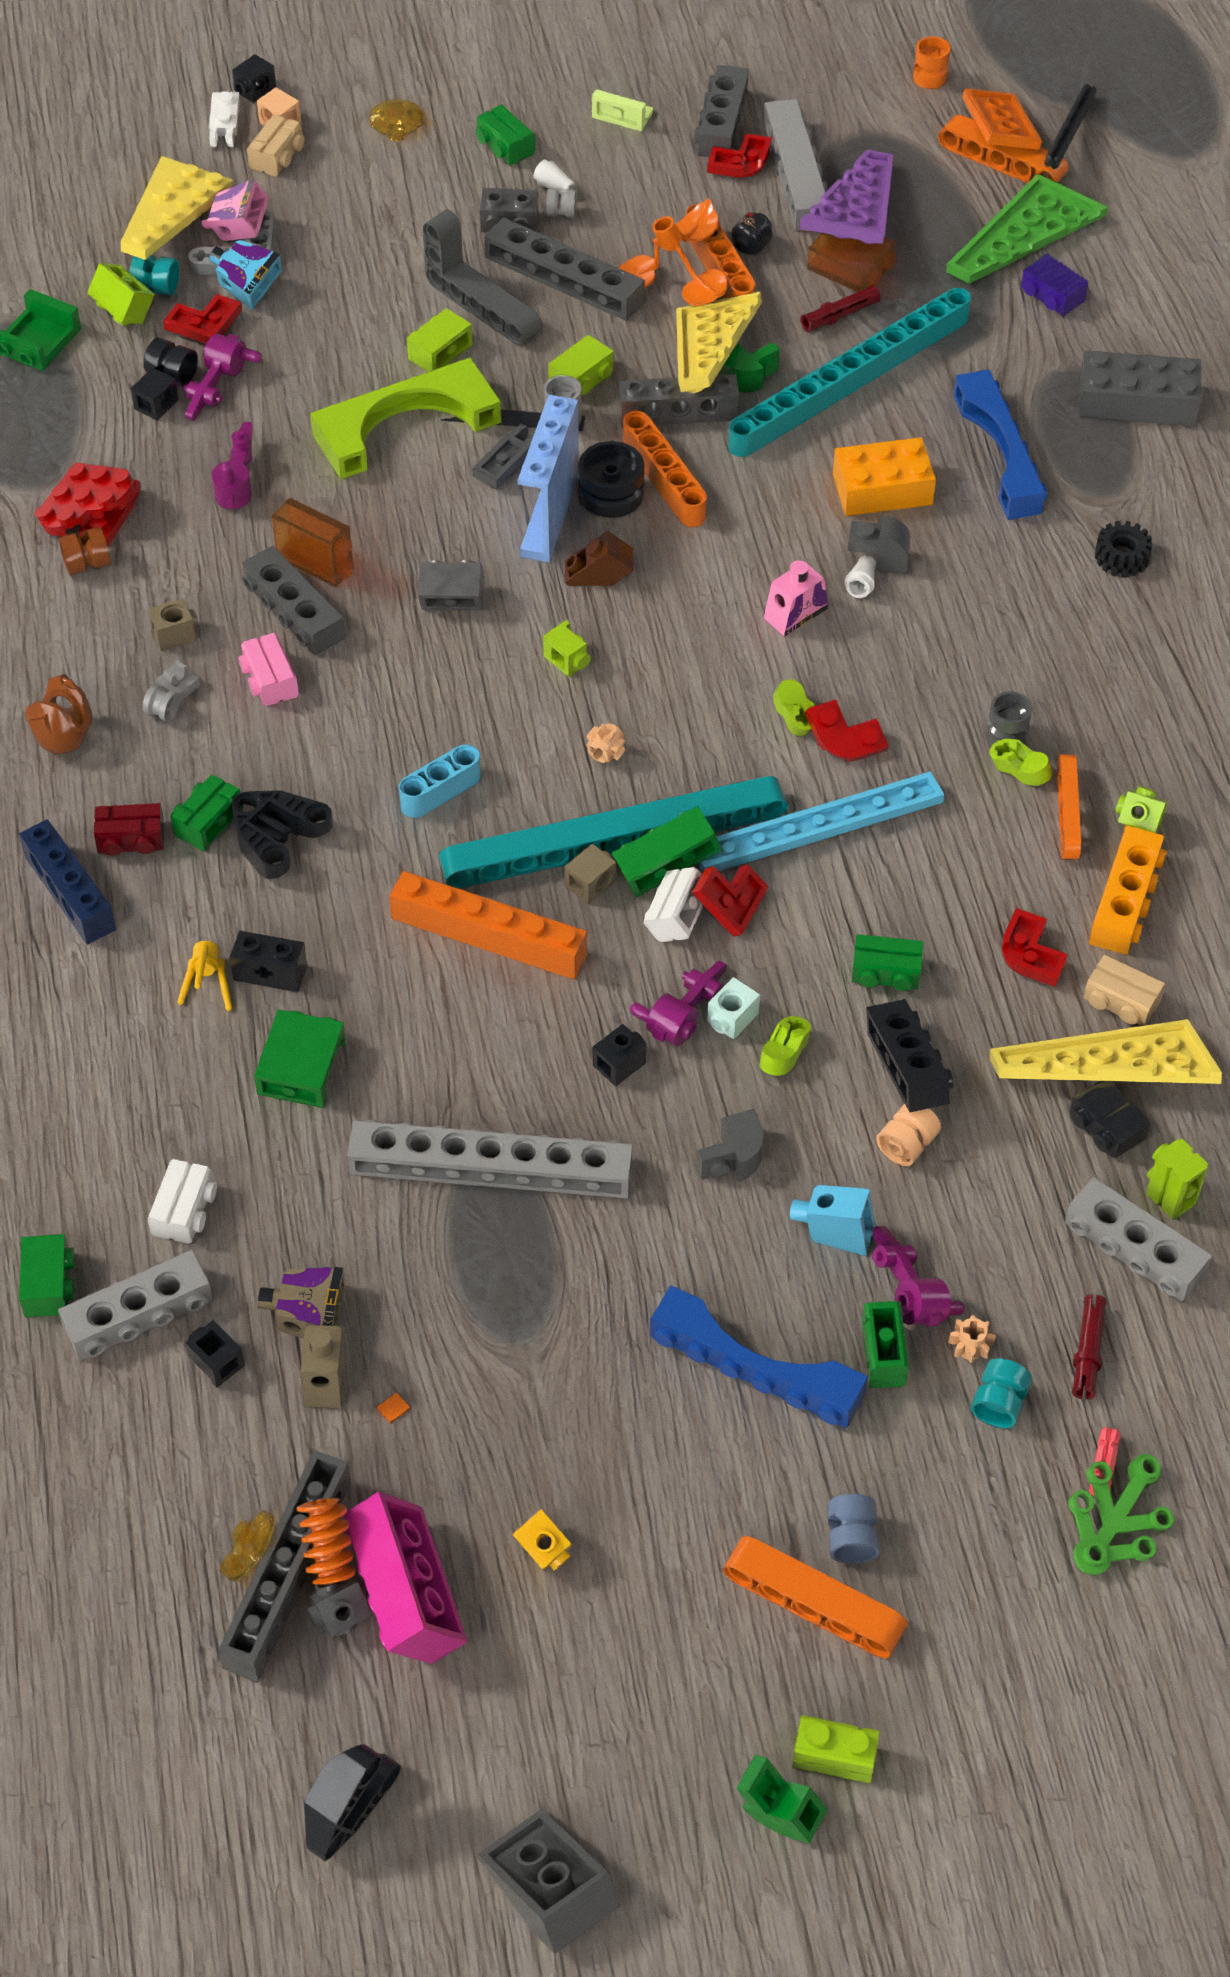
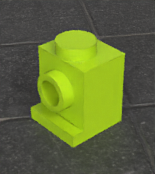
M567 620L543 635V656L568 677L576 671L584 669L589 664L591 656L587 653V643L582 636L574 634L570 630V622Z

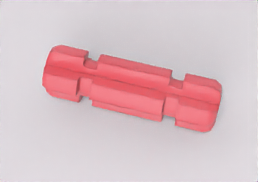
M1104 1427L1099 1436L1095 1462H1106L1111 1467L1113 1477L1121 1433L1117 1429ZM1095 1469V1475L1099 1479H1104L1102 1471ZM1111 1477V1479L1108 1481V1485H1109V1489H1110V1490H1111V1485H1112V1477ZM1090 1484L1089 1493L1095 1497L1092 1484Z

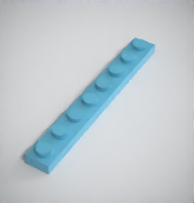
M931 771L716 836L722 851L698 865L702 873L706 868L713 866L718 871L729 869L941 804L944 800V793Z

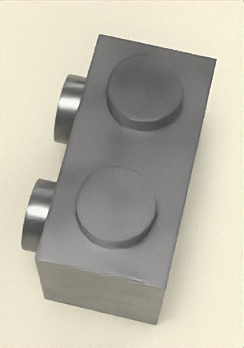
M482 188L480 204L481 232H489L503 217L536 231L538 190Z
M441 560L420 562L418 599L421 609L483 610L485 576L482 564L471 560H463L459 563H446Z

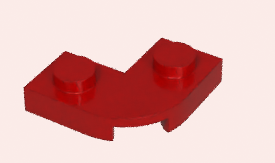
M745 133L740 151L713 146L707 163V173L730 177H749L759 173L766 165L772 146V137Z
M836 699L807 708L805 712L815 739L822 751L827 750L830 754L845 759V762L857 761L884 752L889 747L877 718L848 727Z
M1016 908L1003 936L1001 951L1004 961L1016 973L1056 987L1067 962L1068 954L1038 944L1046 927L1047 918Z

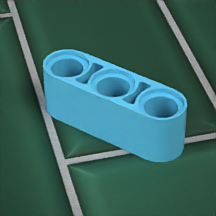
M468 744L460 745L403 778L399 783L402 813L411 818L421 817L476 785L481 778L480 752L478 749Z

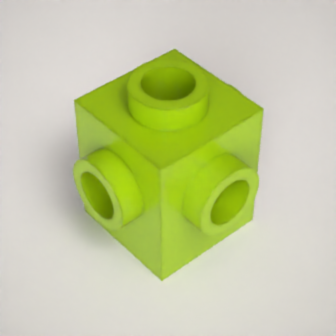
M1138 786L1137 791L1131 789L1127 792L1126 796L1121 794L1115 813L1120 814L1118 822L1125 824V827L1128 825L1158 833L1169 801L1155 797L1157 792L1152 789ZM1137 806H1141L1144 809V815L1137 813Z

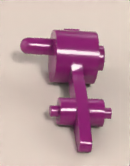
M215 333L205 344L203 350L204 365L209 371L201 383L190 381L183 388V391L186 392V397L191 399L185 413L186 419L194 421L205 404L215 407L218 402H222L223 396L220 395V390L215 388L222 374L236 377L241 372L245 360L255 363L261 361V353L246 348L245 342L240 341L239 336L232 334L224 336Z
M243 422L240 429L232 434L230 461L218 464L211 473L215 501L226 509L241 508L248 504L252 497L249 470L246 467L253 459V426L251 422Z
M718 960L704 974L696 969H692L689 973L685 971L682 979L685 980L684 987L689 989V991L682 999L679 1000L665 993L658 999L652 1010L640 1003H633L630 1006L631 1014L646 1022V1030L652 1033V1037L661 1042L665 1040L676 1047L680 1046L685 1040H689L693 1036L697 1028L698 1010L694 1006L702 998L710 1001L723 988V984L718 982V980L726 971L727 964Z
M875 1226L873 1228V1237L878 1246L872 1254V1259L879 1268H890L900 1282L895 1292V1301L901 1302L904 1324L938 1326L948 1316L962 1315L965 1312L963 1302L951 1301L950 1291L943 1280L939 1278L921 1279L917 1276L913 1265L918 1255L912 1245H901L886 1226Z

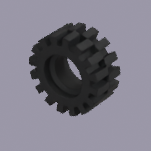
M1115 521L1114 526L1109 523L1106 525V529L1102 528L1100 530L1095 550V559H1097L1096 563L1098 566L1103 565V571L1107 572L1110 569L1112 570L1111 575L1116 576L1117 572H1119L1121 577H1127V574L1130 572L1133 577L1137 575L1138 571L1142 573L1145 570V567L1149 564L1153 543L1151 535L1147 536L1148 531L1145 528L1140 531L1141 525L1136 523L1132 527L1130 526L1131 521H1126L1125 525H1121V521ZM1124 546L1132 549L1133 551L1124 552L1117 550L1114 547Z

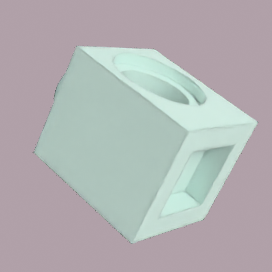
M733 977L708 1002L707 1022L715 1031L721 1034L724 1033L734 1040L759 1014L760 994Z

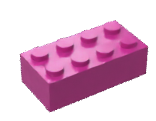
M378 1491L343 1515L344 1519L349 1522L346 1534L351 1537V1544L358 1559L357 1569L365 1581L369 1593L368 1603L376 1615L381 1630L379 1633L380 1640L387 1651L432 1664L467 1643L468 1641L423 1508Z

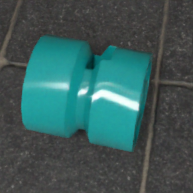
M151 255L144 260L134 256L130 266V274L150 291L153 288L156 294L172 296L178 287L180 266L178 260L161 256L156 260V257Z
M1001 1358L991 1359L988 1361L981 1378L984 1385L977 1388L970 1410L977 1419L987 1425L1002 1429L1012 1428L1017 1422L1022 1408L1021 1401L1026 1398L1032 1382V1376L1025 1367L1016 1362Z

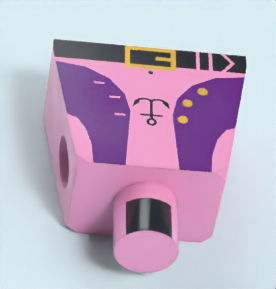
M255 179L221 191L215 196L211 211L201 214L202 226L205 229L212 228L223 241L255 238L258 236L269 197Z
M794 561L791 563L788 572L772 582L764 619L783 636H786L828 609L825 579L806 562Z

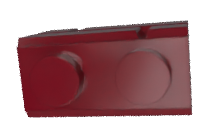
M161 803L95 806L94 839L98 853L115 856L121 852L137 851L141 854H149L155 850H164V817Z

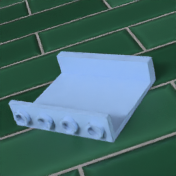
M548 395L518 478V485L540 488L541 491L520 547L521 558L550 563L579 479L578 399Z

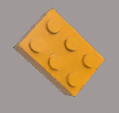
M922 437L835 448L833 477L845 516L933 505L936 478Z

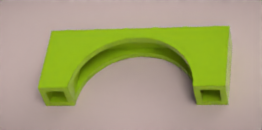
M467 358L311 412L312 435L341 480L368 470L366 448L364 446L365 440L375 426L390 416L410 410H437L460 418L474 432L501 423V403L473 360Z

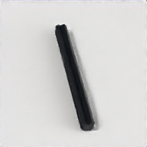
M1085 84L1082 87L1046 155L1044 162L1046 167L1058 168L1095 98L1097 91L1095 86L1090 87L1089 84Z

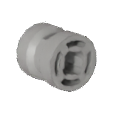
M548 189L547 217L556 218L558 215H564L566 218L575 219L576 190H567L563 193L558 192L556 189Z

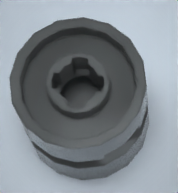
M1007 691L993 698L986 732L987 740L991 745L1002 739L1020 740L1023 744L1026 743L1032 714V704L1026 696L1018 692Z

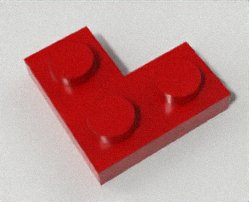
M219 294L213 297L203 311L177 303L163 320L164 329L206 344L213 334L224 335L242 312V304L237 300Z
M749 865L739 867L731 883L713 866L704 870L692 894L735 937L743 934L769 886Z

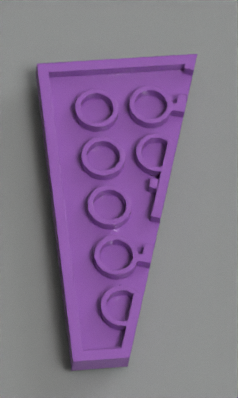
M866 150L855 161L854 167L844 173L843 179H838L822 196L821 202L818 205L814 204L810 209V213L808 215L805 214L801 218L799 229L831 234L840 239H858L867 244H883L894 155Z

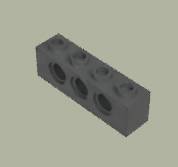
M717 65L715 76L710 75L708 92L705 93L703 107L705 110H701L699 116V126L701 127H696L694 144H698V156L710 157L713 146L733 149L748 93L749 68Z
M273 545L242 562L244 570L242 580L247 590L251 593L254 592L260 598L263 606L268 611L272 610L277 615L281 625L286 629L289 628L295 634L301 646H307L314 655H317L346 638L344 617Z

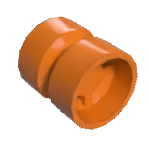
M929 36L917 42L913 79L918 86L926 89H937L946 84L951 47L947 40L941 37Z

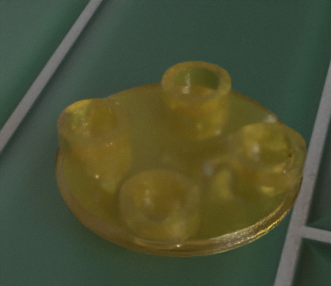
M389 99L380 102L372 108L369 114V123L373 129L389 135L391 140L399 141L404 139L405 134L423 125V112L417 104L409 100Z
M263 1510L250 1523L242 1520L234 1529L232 1540L235 1541V1544L219 1567V1572L228 1577L230 1581L236 1582L241 1580L261 1561L274 1532L275 1518L271 1513Z

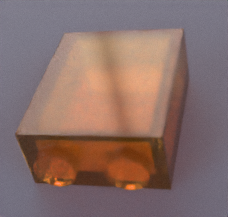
M822 233L808 248L807 269L859 292L871 285L877 286L883 274L894 267L897 259L895 255L896 242L884 237L883 244H867L858 239H840L831 234Z
M289 498L272 515L276 549L295 568L334 587H337L344 579L350 577L354 570L350 526L292 498Z

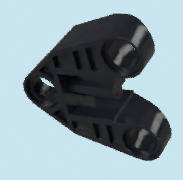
M281 790L245 791L236 795L232 801L240 851L254 869L266 879L278 878L290 869L289 851L283 845L287 842V836L290 833L296 836L316 838L326 834L333 827L332 810L327 804ZM242 805H250L255 807V809L251 812H242L239 810L240 806ZM282 861L279 864L273 865V863Z
M366 1744L352 1747L324 1764L304 1800L307 1849L324 1862L328 1861L358 1831L391 1788L400 1773L401 1765L386 1754L377 1753Z

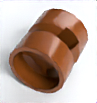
M101 527L84 530L80 537L75 533L58 537L62 557L69 576L86 572L87 566L98 569L111 565L108 547Z

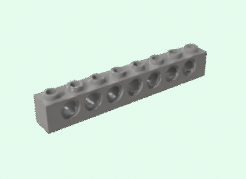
M376 1120L353 1121L347 1160L349 1175L628 1199L632 1168V1144H624L620 1141H589L585 1138H554L550 1135H519L515 1132L494 1133L484 1132L480 1129L459 1130L450 1129L445 1126L424 1127L415 1126L410 1123L388 1124L380 1123ZM391 1146L389 1149H382V1147ZM419 1149H425V1150H426V1151H424V1152H416V1151L419 1150ZM454 1152H460V1153H461V1154H459V1155H451V1153H454ZM488 1155L496 1156L494 1158H486ZM530 1158L531 1160H529V1161H522V1160H520V1159ZM557 1161H565L566 1163H564V1164H557V1163H555V1162H557ZM592 1164H599V1165H602V1166L592 1167V1166H590V1165H592Z

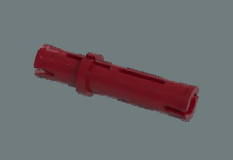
M871 285L833 303L826 302L819 309L802 315L800 319L801 325L806 332H811L826 324L829 326L837 323L838 319L878 303L880 301V293L874 285Z
M1093 1294L1084 1297L1078 1353L1073 1357V1366L1076 1369L1071 1393L1074 1397L1082 1399L1085 1386L1086 1400L1095 1397L1097 1372L1102 1368V1358L1099 1354L1105 1308L1107 1306V1300L1103 1296L1096 1295L1094 1307V1304H1092Z

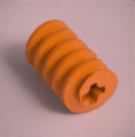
M338 1498L314 1500L297 1507L298 1512L309 1513V1517L299 1522V1526L311 1528V1533L301 1537V1541L311 1543L314 1547L303 1553L305 1558L316 1560V1563L306 1568L307 1573L318 1574V1578L313 1580L312 1584L340 1582L351 1578L356 1573L355 1567L347 1564L353 1559L354 1555L352 1550L345 1549L351 1543V1537L343 1533L349 1528V1522L340 1518L346 1514L347 1508L344 1504L337 1503L340 1501Z

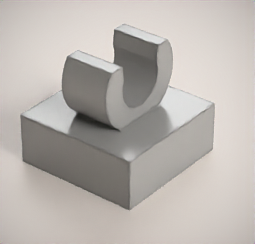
M177 660L172 667L164 670L163 674L155 679V685L161 686L166 692H178L181 702L200 687L199 677L189 671L185 664Z

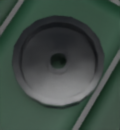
M605 441L588 447L581 454L578 463V476L580 479L578 483L579 498L581 504L589 512L600 517H623L634 512L642 504L645 464L642 455L635 447L624 442Z

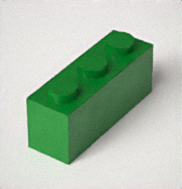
M696 806L691 810L680 813L676 818L662 826L651 829L640 838L623 844L618 850L612 852V855L624 879L637 898L659 886L666 871L676 869L681 871L684 868H691L721 852L722 849L712 827L699 806Z

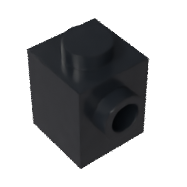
M622 1024L592 1047L593 1066L616 1087L646 1064V1042L639 1033L632 1032Z

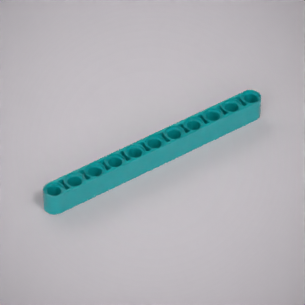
M963 288L948 290L734 418L729 424L728 450L731 454L738 457L751 455L964 326L969 319L971 294Z
M766 776L452 845L443 849L439 853L438 859L446 884L461 889L565 866L591 844L601 851H606L612 855V852L618 850L623 844L640 838L651 829L662 826L676 818L680 813L691 810L696 806H699L713 831L718 832L778 818L788 810V803L778 779L773 776Z

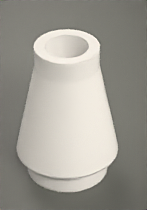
M542 160L534 171L533 178L537 180V184L540 186L556 189L558 192L563 193L575 188V182L552 160Z
M861 556L858 563L845 577L846 590L853 597L863 598L874 590L876 561L871 556Z

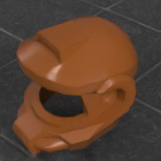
M62 674L49 678L43 701H36L29 705L25 711V718L37 743L43 749L53 754L70 753L82 745L92 723V711L84 691L79 686H76L67 675ZM57 696L65 697L72 706L63 709V707L56 704Z

